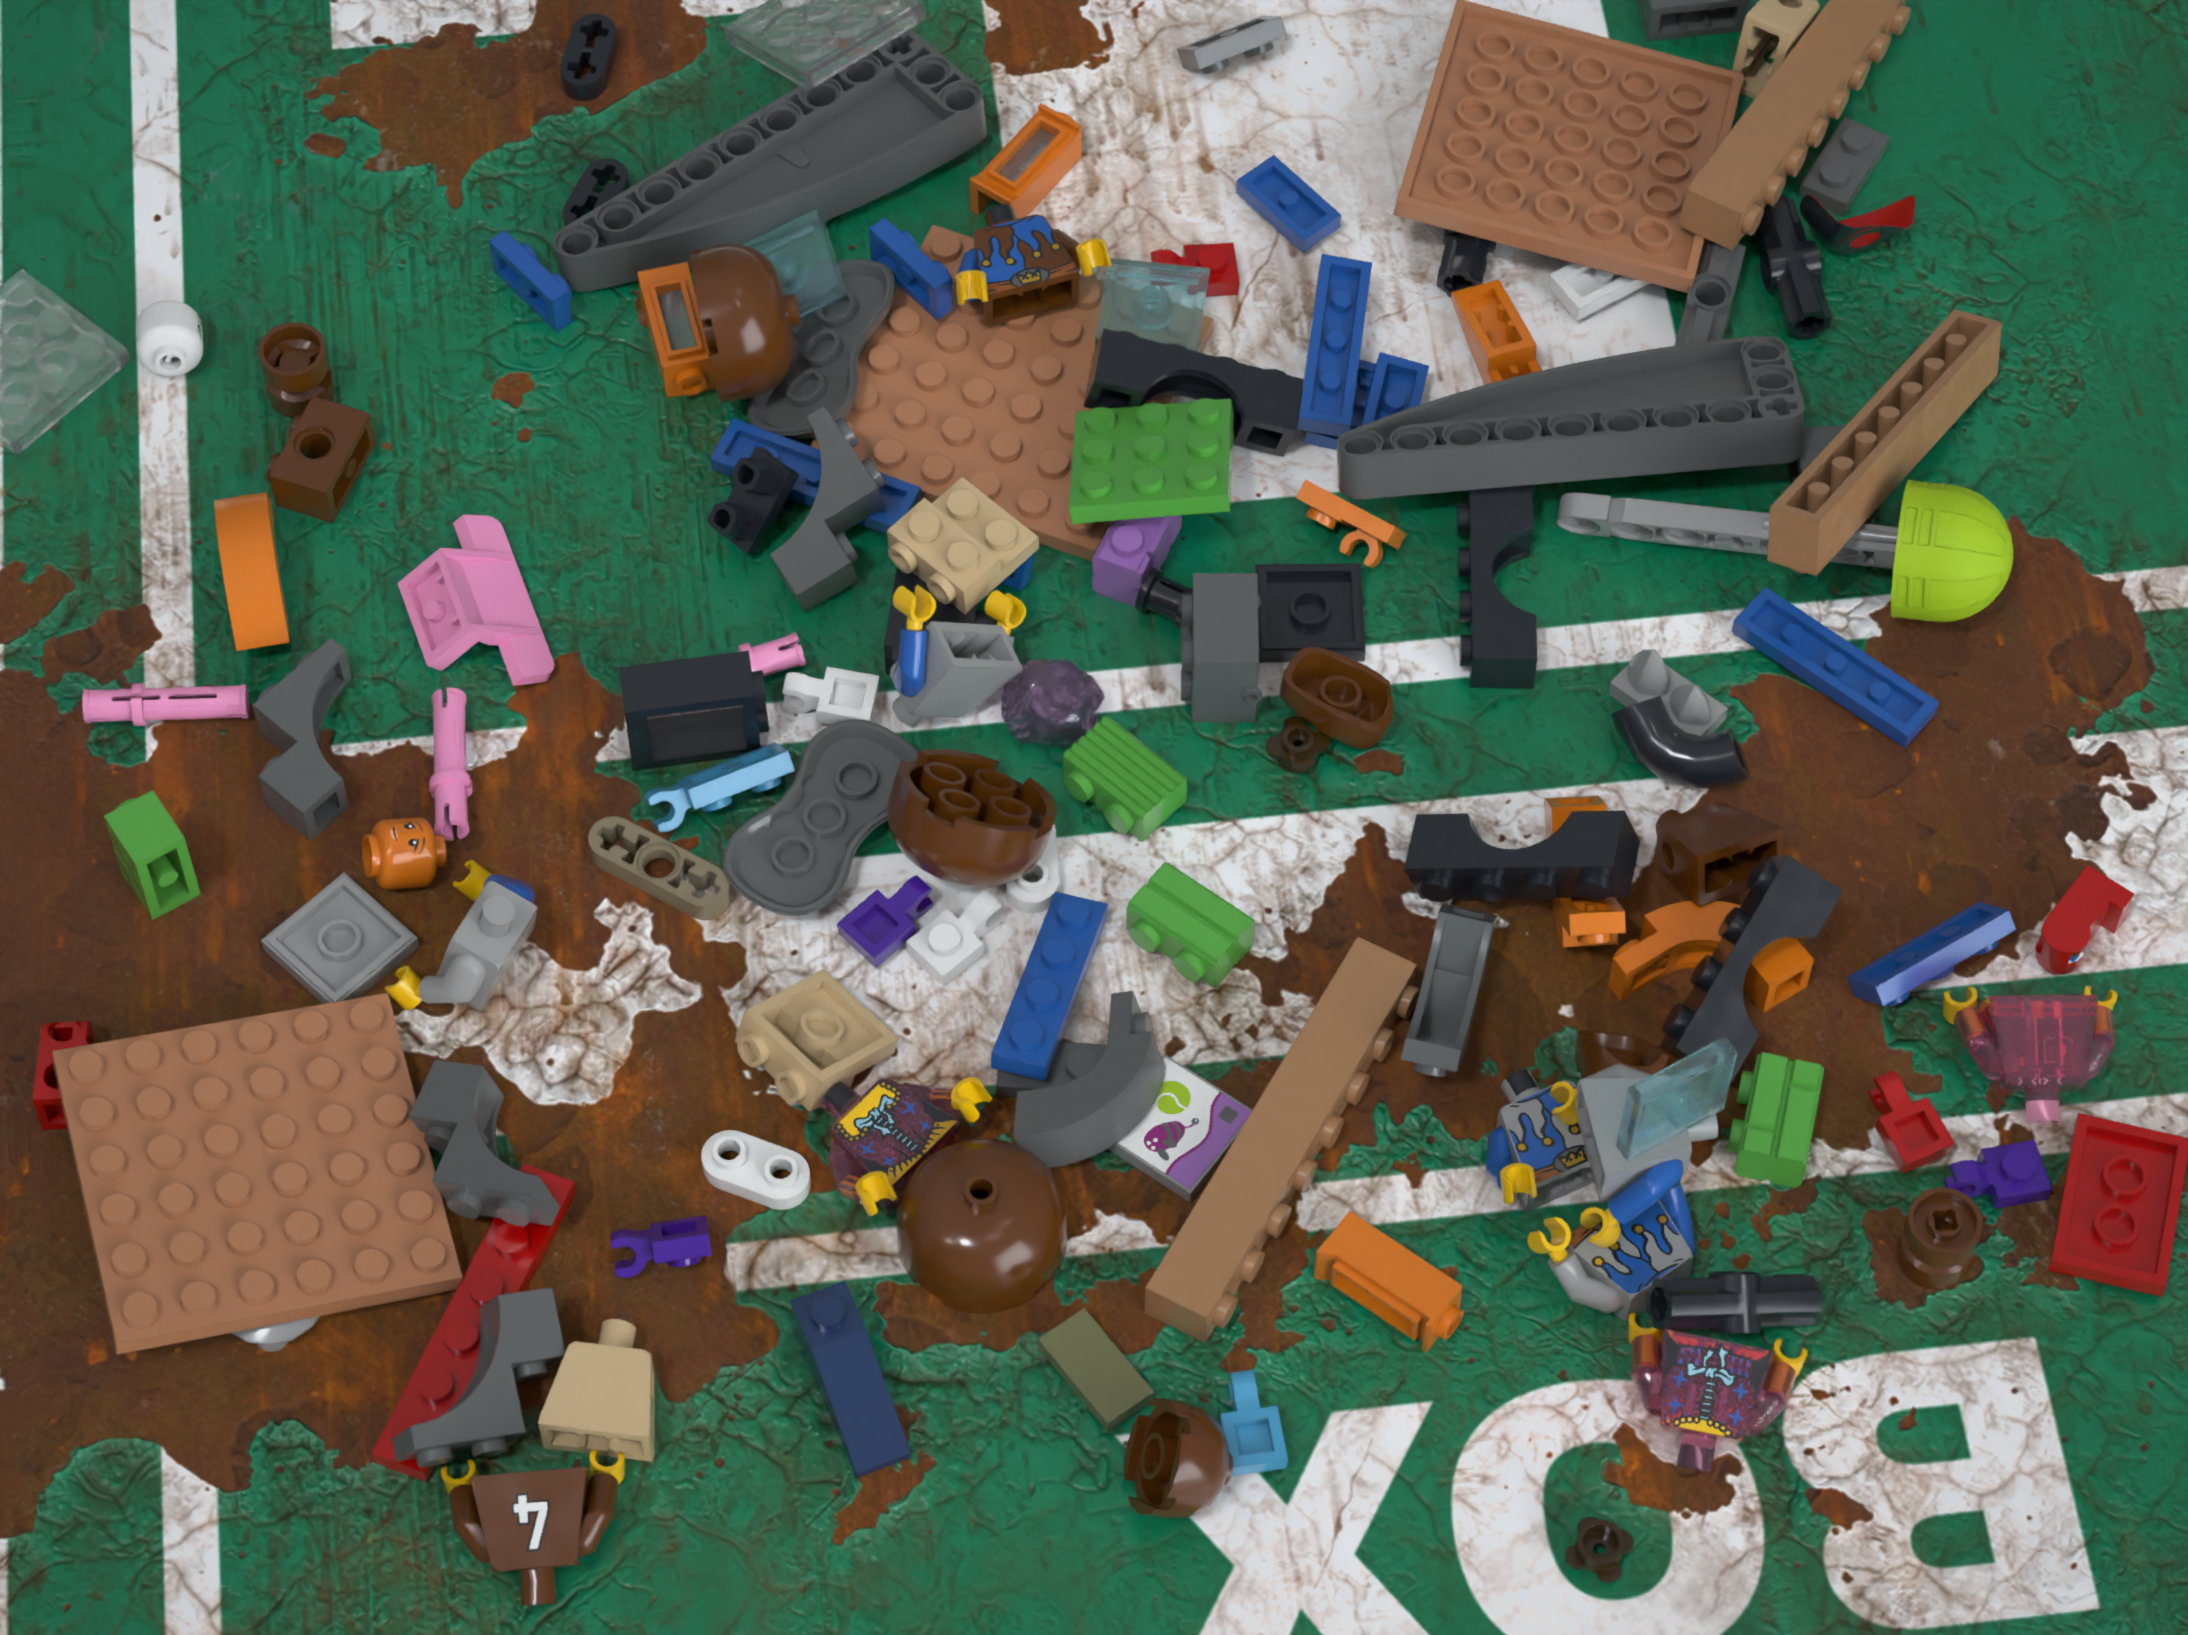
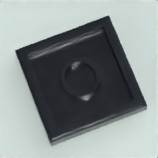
M1361 563L1255 565V573L1258 575V595L1261 597V605L1258 607L1259 663L1290 662L1301 649L1306 647L1324 648L1357 662L1365 661Z

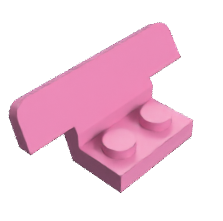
M462 515L453 522L462 549L440 547L397 583L427 666L442 672L477 642H482L489 646L498 645L513 686L547 681L554 669V661L502 524L491 516Z

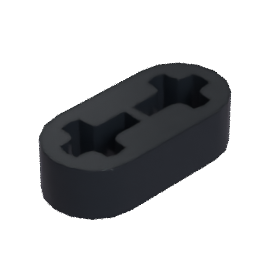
M601 14L583 16L576 21L572 28L560 64L562 89L571 99L589 101L601 95L606 88L618 51L616 26L607 16ZM595 36H599L596 39L594 48H589L588 42L592 41ZM584 67H590L591 73L586 74L584 79H580Z
M605 158L596 160L585 169L564 205L562 211L564 227L630 188L628 171L623 163L615 159ZM598 185H606L600 194Z

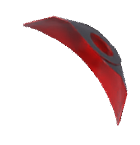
M1810 194L1802 198L1799 207L1800 215L1825 247L1831 252L1845 255L1873 248L1906 230L1914 221L1916 199L1913 195L1907 196L1883 208L1841 221H1836L1823 205Z

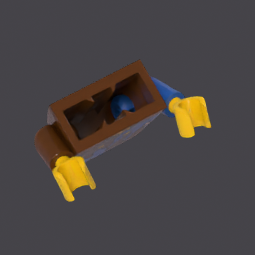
M1000 204L994 206L985 214L984 219L987 227L979 228L974 232V248L963 254L954 280L957 304L962 305L965 300L973 301L980 299L986 327L1079 303V270L1082 271L1083 276L1087 277L1092 274V269L1097 266H1106L1107 268L1112 266L1106 241L1101 238H1094L1079 243L1061 230L1052 229L1046 218L1042 215L1035 214L1017 219L1010 205Z

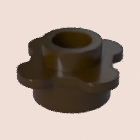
M1298 716L1285 719L1282 731L1276 737H1270L1266 742L1267 754L1272 758H1276L1283 769L1293 773H1306L1316 765L1319 753L1326 752L1330 747L1328 735L1312 730L1305 725L1304 719ZM1301 742L1303 746L1297 747L1293 743Z
M1595 1517L1583 1518L1578 1523V1537L1575 1544L1566 1549L1565 1561L1567 1565L1574 1570L1584 1568L1593 1572L1604 1583L1616 1581L1621 1574L1619 1564L1623 1555L1631 1552L1633 1548L1632 1536L1627 1531L1620 1530L1618 1526L1610 1521ZM1600 1545L1604 1548L1605 1552L1597 1554L1593 1548Z

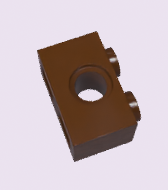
M312 396L303 414L298 413L294 417L289 429V439L281 454L276 453L269 463L267 481L271 484L275 505L334 523L376 444L370 413Z

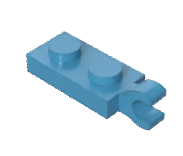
M774 742L676 780L677 784L671 787L654 788L644 795V799L650 806L661 801L669 802V813L664 818L653 821L654 827L659 832H668L681 824L686 810L690 807L694 810L701 808L703 812L720 809L732 802V795L751 788L752 792H762L778 786L782 783L781 776L791 773L795 769L789 751Z

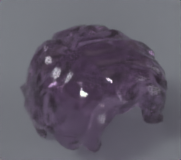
M1067 659L1030 660L1026 664L1021 665L1023 671L1003 687L1001 715L1005 724L1008 725L1011 735L1021 744L1037 742L1051 744L1052 747H1061L1067 743L1074 744V742H1078L1081 736L1086 735L1088 730L1093 729L1098 717L1094 712L1105 698L1103 690L1095 682V679L1084 670L1078 668L1076 663Z

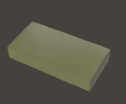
M1085 1308L1038 1338L1039 1350L1107 1432L1147 1406L1154 1399V1391Z

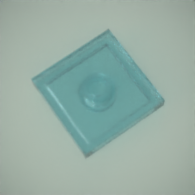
M817 209L743 244L758 250L773 263L781 277L785 294H796L800 317L846 296L825 220Z
M1110 258L1112 266L1106 270L1095 337V348L1105 328L1113 331H1128L1140 338L1164 344H1179L1188 350L1199 352L1210 280V268Z
M1726 1037L1714 1041L1628 1088L1616 1147L1627 1161L1724 1109L1737 1057L1736 1050Z

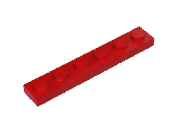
M522 1163L519 1171L539 1176L560 1205L552 1226L528 1223L526 1226H516L501 1218L494 1217L463 1276V1280L452 1297L372 1451L374 1463L423 1482H428L435 1466L418 1467L416 1459L396 1462L392 1438L409 1426L425 1423L444 1415L463 1394L471 1380L479 1356L481 1342L479 1308L497 1295L526 1291L576 1194L574 1181Z

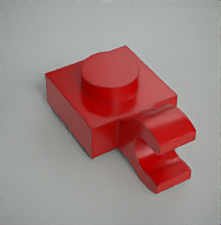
M1234 243L1183 245L1182 257L1171 250L1165 249L1150 252L1152 268H1149V279L1152 289L1186 286L1188 298L1238 295L1240 282Z
M1895 1070L1874 1078L1873 1082L1877 1088L1870 1090L1868 1094L1877 1111L1883 1115L1878 1117L1875 1129L1901 1174L1952 1153L1955 1142L1928 1097L1913 1103Z

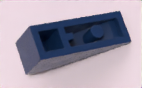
M842 1281L791 1300L795 1336L856 1478L911 1458L909 1446L868 1333L846 1282Z

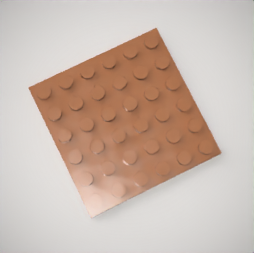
M1457 0L1393 215L1687 293L1688 286L1692 289L1704 238L1678 226L1686 189L1731 131L1744 74L1470 1Z
M932 225L919 249L932 261L937 260L941 262L949 271L953 281L951 286L952 310L936 321L898 286L893 295L889 313L870 337L857 362L858 382L855 401L850 413L845 418L859 443L853 447V450L861 462L870 458L879 472L921 487L922 499L925 498L930 503H933L963 477L1039 537V544L1092 562V558L1111 521L1072 524L1069 498L1076 411L1091 410L1090 408L1083 407L1092 356L1104 328L1113 331H1128L1140 338L1164 344H1179L1188 350L1202 353L1213 332L1214 318L1079 274V303L986 327L981 300H965L964 304L958 305L954 286L955 276L963 254L974 248V238ZM1180 396L1162 397L1150 403H1177ZM814 438L810 447L819 449L818 442Z
M388 993L52 1051L54 1071L61 1096L116 1355L457 1290L460 1282L463 1280L441 1193L432 1182L435 1170L429 1147L424 1141L425 1133L420 1132L409 1117L416 1098Z

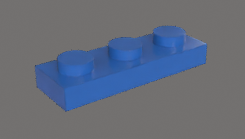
M1980 901L1849 975L1847 979L1853 996L1880 1006H1892L1906 1000L1910 996V991L1926 981L1944 978L1954 971V965L1971 955L1984 954L1997 947L1999 939L2016 930L2012 916L2007 909Z

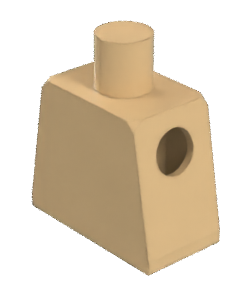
M1759 0L1746 14L1732 71L1744 74L1740 93L1753 99L1756 98L1816 19L1820 7L1817 0ZM1774 50L1769 58L1774 60L1770 65L1765 61L1764 54Z
M607 1319L602 1322L598 1344L575 1341L568 1345L539 1417L538 1425L543 1448L590 1454L594 1449H598V1455L618 1457V1451H622L627 1459L653 1462L655 1372L652 1354L647 1350L633 1348L636 1327L633 1324L620 1319Z

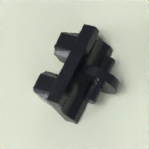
M757 446L754 448L750 458H739L731 473L733 484L735 485L726 502L722 501L714 505L707 518L708 524L746 554L755 556L776 518L787 520L793 509L786 502V499L800 475L792 468L778 461L766 448Z

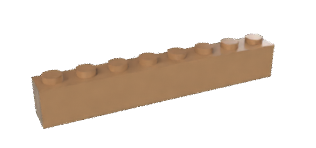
M1829 0L1688 186L1678 226L1729 250L1735 248L1744 234L1752 236L1760 224L1766 204L1774 206L1780 198L1786 183V177L1788 175L1795 177L1805 161L1809 146L1817 148L1821 143L1828 127V120L1831 117L1837 120L1841 116L1848 102L1851 89L1855 91L1861 89L1868 76L1871 62L1880 63L1889 47L1891 35L1899 36L1903 32L1911 14V8L1905 6L1907 0Z
M1956 309L1947 316L1770 506L1767 561L1786 566L1794 572L1818 575L1998 375L2002 322Z
M1360 937L1356 938L1146 1285L1145 1314L1204 1343L1208 1340L1215 1326L1223 1329L1228 1324L1238 1302V1297L1234 1296L1243 1280L1248 1283L1253 1281L1262 1265L1265 1252L1261 1250L1269 1235L1277 1238L1283 1231L1292 1209L1288 1206V1203L1296 1190L1304 1193L1311 1184L1318 1167V1162L1314 1161L1322 1146L1330 1149L1337 1140L1344 1123V1118L1340 1116L1348 1102L1357 1105L1362 1098L1370 1075L1366 1072L1374 1059L1382 1062L1388 1054L1395 1037V1032L1392 1031V1028L1399 1016L1407 1019L1414 1010L1420 993V989L1415 987L1417 964Z

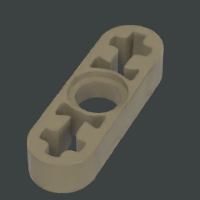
M605 817L591 827L588 834L590 856L593 863L601 870L699 920L718 918L728 909L731 902L730 885L724 871L718 866L622 817ZM618 838L623 839L624 848L614 845L609 851L605 850L604 841L614 843ZM630 854L635 856L633 864H631ZM658 858L667 859L675 865L674 870L662 878H654L646 874L644 871L645 866L650 861ZM686 872H688L689 882L684 880ZM710 885L715 887V896L706 893L701 899L696 897L695 888L705 891Z

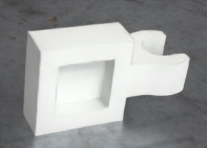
M833 667L826 668L824 680L812 678L801 673L788 672L783 686V694L785 696L782 709L793 713H805L812 709H817L816 722L829 725L851 719L871 722L879 689L880 676Z
M984 890L968 904L960 918H957L947 908L906 941L907 952L945 987L985 954L984 943L980 938L994 930L1003 921V917L997 912L1001 908V903L988 890Z

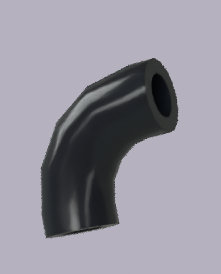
M1661 696L1639 702L1610 714L1618 734L1633 759L1664 782L1700 790L1733 785L1749 779V771L1743 751L1731 728L1715 734L1702 736L1686 733L1673 723L1666 712Z

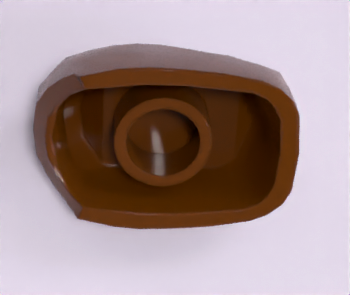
M1319 647L1301 649L1284 670L1279 696L1297 716L1304 718L1317 731L1355 749L1371 748L1387 734L1393 719L1390 681L1375 670L1346 656Z
M1588 1030L1577 1031L1575 1061L1577 1072L1581 1073L1582 1079L1615 1064H1623L1651 1074L1655 1078H1663L1668 1060V1053L1664 1049L1646 1040L1629 1035Z

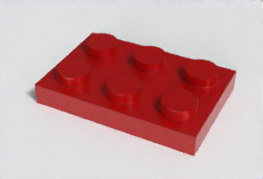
M2078 1113L2072 1133L2048 1271L2162 1297L2167 1284L2188 1158V1138Z

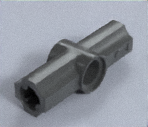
M1704 238L1692 289L1688 286L1685 308L1674 346L1723 340L1724 333L1728 328L1731 307L1745 257V246L1738 242L1733 250H1729Z

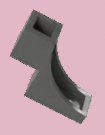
M825 406L807 416L813 435L818 442L821 458V477L814 504L808 516L793 536L770 554L779 575L804 613H807L859 581L852 566V563L859 558L843 532L885 507L879 488L886 485L883 477L870 458L863 462L860 461L853 450V447L859 443L848 423L843 417L834 421Z
M332 638L317 650H312L305 654L292 672L278 684L275 683L268 686L260 694L257 702L253 704L260 735L284 753L271 758L265 765L262 773L258 775L265 805L309 841H312L349 808L343 778L326 761L319 745L321 729L328 709L341 690L352 680L346 649Z
M1443 904L1438 911L1419 997L1410 1028L1405 1038L1401 1060L1414 1062L1412 1067L1414 1071L1438 1077L1446 1076L1447 1070L1457 1072L1467 1050L1479 988L1485 977L1497 915Z
M435 1059L409 1117L419 1131L425 1133L424 1141L426 1144L444 1153L432 1182L446 1200L447 1207L457 1215L469 1219H475L479 1215L501 1218L516 1226H526L528 1223L552 1226L560 1205L541 1178L516 1170L499 1159L496 1146V1125L504 1095L484 1066Z
M552 1288L497 1295L479 1308L481 1322L480 1350L469 1384L457 1402L444 1415L425 1423L409 1426L392 1438L396 1462L416 1459L418 1467H429L453 1460L452 1453L472 1450L473 1458L475 1459L492 1457L507 1452V1444L525 1433L516 1382L530 1381L547 1376L549 1374L548 1367L565 1355Z

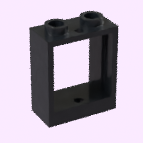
M749 650L619 667L633 771L735 758L761 748L759 733L769 732L763 671L752 672ZM737 705H741V706H742V707H737V708H729V709L714 710V711H707V712H699V713H692V714H684V715H677V716L661 717V718H654V719H648V718H647V717H654V716H661V715H669V714H677V713H684V712H692V711H699V710H707V709H714V708H722V707H729V706H737Z

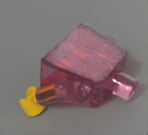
M1970 986L1966 987V1002H1956L1950 997L1948 990L1944 992L1943 1016L1949 1023L1955 1025L1964 1047L1983 1075L1995 1081L1999 1092H2025L2026 1123L2052 1124L2060 1122L2059 1092L2077 1091L2086 1086L2087 1080L2098 1076L2115 1047L2116 1035L2112 1010L2118 995L2116 991L2109 989L2105 1000L2098 1001L2097 995H2091V986H2086L2082 995L1989 996L1980 1003L1979 1011L1977 1009V990Z

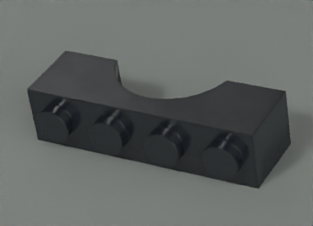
M1104 328L1092 356L1083 407L1093 409L1097 407L1121 408L1142 406L1167 396H1183L1195 400L1203 398L1213 400L1231 398L1234 414L1233 445L1283 457L1296 432L1304 379L1287 375L1281 370L1262 369L1238 363L1230 357H1215L1188 350L1179 344H1164L1140 338L1128 331H1113Z
M1532 485L1468 490L1467 504H1457L1456 533L1457 535H1466V547H1458L1457 577L1467 579V591L1459 590L1458 622H1468V635H1460L1459 667H1469V688L1533 689L1537 666L1536 615L1511 604L1500 593L1494 582L1496 576L1507 566L1530 557L1534 528Z
M1625 810L1572 811L1563 825L1551 836L1537 844L1519 849L1497 848L1484 842L1468 813L1416 814L1404 870L1419 897L1435 902H1446L1450 899H1481L1495 902L1503 898H1532L1539 901H1550L1554 898H1586L1599 901L1608 897H1629L1640 840Z
M1789 855L1770 856L1768 861L1765 859L1760 861L1753 869L1746 883V887L1750 889L1741 907L1733 908L1723 920L1718 931V935L1722 939L1712 956L1706 955L1696 966L1690 979V983L1694 987L1684 1004L1678 1003L1664 1021L1662 1031L1666 1035L1659 1047L1713 1082L1732 1083L1760 1035L1747 1015L1743 1000L1745 975L1754 957L1765 946L1784 937L1815 939L1843 892L1842 889Z

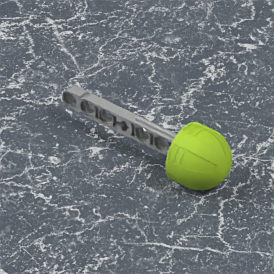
M1908 480L1902 501L1899 526L1863 524L1829 562L1893 569L1891 617L1951 622L1980 612L1999 595L2011 572L2013 542L2004 517L1989 500L1979 493L1961 486ZM1573 492L1561 496L1556 524L1566 531L1583 535L1610 537L1612 535L1628 540L1768 555L1770 513L1635 498L1611 499V496Z

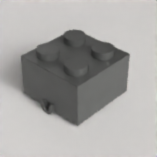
M1193 573L1192 594H1182L1180 656H1182L1181 701H1191V722H1256V705L1263 698L1262 691L1258 689V607L1261 605V597L1258 595L1257 573Z

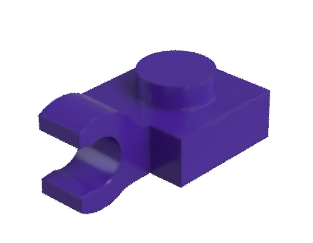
M915 875L906 881L889 899L877 889L837 923L838 934L877 968L916 934L915 923L912 920L921 918L933 907L934 902L928 897L932 892V888L919 876Z
M2035 1140L1983 1148L1980 1150L1977 1161L1963 1160L1951 1164L1950 1170L1953 1177L1944 1179L1946 1188H1954L1967 1194L1970 1198L1989 1194L1993 1209L2047 1200L2052 1191Z
M706 1215L651 1223L649 1230L634 1231L620 1229L610 1234L611 1248L627 1246L635 1251L631 1259L614 1262L615 1274L621 1278H629L639 1274L644 1269L646 1263L653 1258L655 1264L667 1262V1265L671 1267H685L699 1262L703 1256L712 1255Z

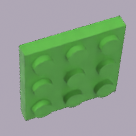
M1203 398L1194 402L1147 403L1134 407H1097L1091 410L1076 411L1069 498L1071 523L1079 524L1230 511L1234 419L1231 398L1218 400Z

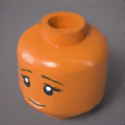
M425 818L380 820L374 825L371 834H365L363 837L362 860L365 874L367 877H374L379 887L386 890L427 887L433 882L437 868L444 867L446 864L443 835H435L432 826Z

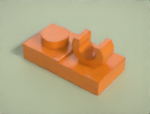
M1306 479L1296 496V499L1310 506L1305 516L1333 530L1337 522L1351 529L1353 527L1357 528L1356 531L1348 533L1343 538L1340 544V552L1350 557L1356 545L1361 542H1367L1369 553L1363 564L1371 569L1376 568L1382 560V542L1399 550L1407 535L1397 527Z

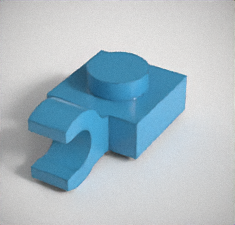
M1253 1370L1230 1373L1231 1384H1228V1391L1233 1412L1220 1413L1219 1423L1233 1458L1231 1476L1286 1469L1288 1457L1278 1405L1260 1408Z

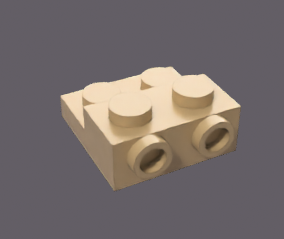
M963 477L933 503L923 498L887 530L888 555L892 562L904 573L909 574L913 572L923 580L932 595L941 603H951L965 615L1039 549V537Z
M825 969L745 1010L735 1038L741 1059L750 1067H758L760 1065L775 1079L776 1089L785 1101L789 1103L799 1101L809 1112L829 1102L824 1096L836 1083L842 1082L850 1089L856 1074L894 1054L899 1038Z

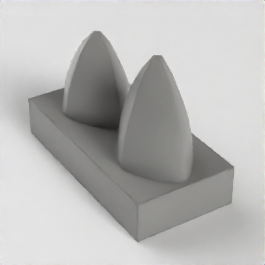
M1643 649L1632 657L1630 663L1610 682L1608 694L1626 707L1661 696L1666 712L1673 723L1686 733L1699 736L1712 734L1726 720L1728 708L1704 692L1699 685H1694L1665 665L1655 649Z

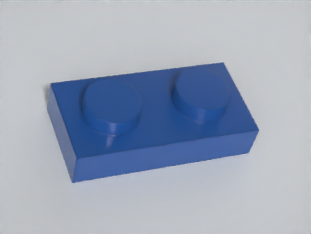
M1275 155L1236 180V193L1302 253L1340 228L1341 214Z
M885 217L869 227L870 259L887 265L893 272L895 283L936 321L952 310L951 286L953 281L946 267L937 260L932 261L918 248L916 241L907 231H899Z
M506 230L489 240L493 270L499 278L556 332H559L573 322L570 305L572 292L561 275L548 272L540 264L534 250L527 243L519 244Z

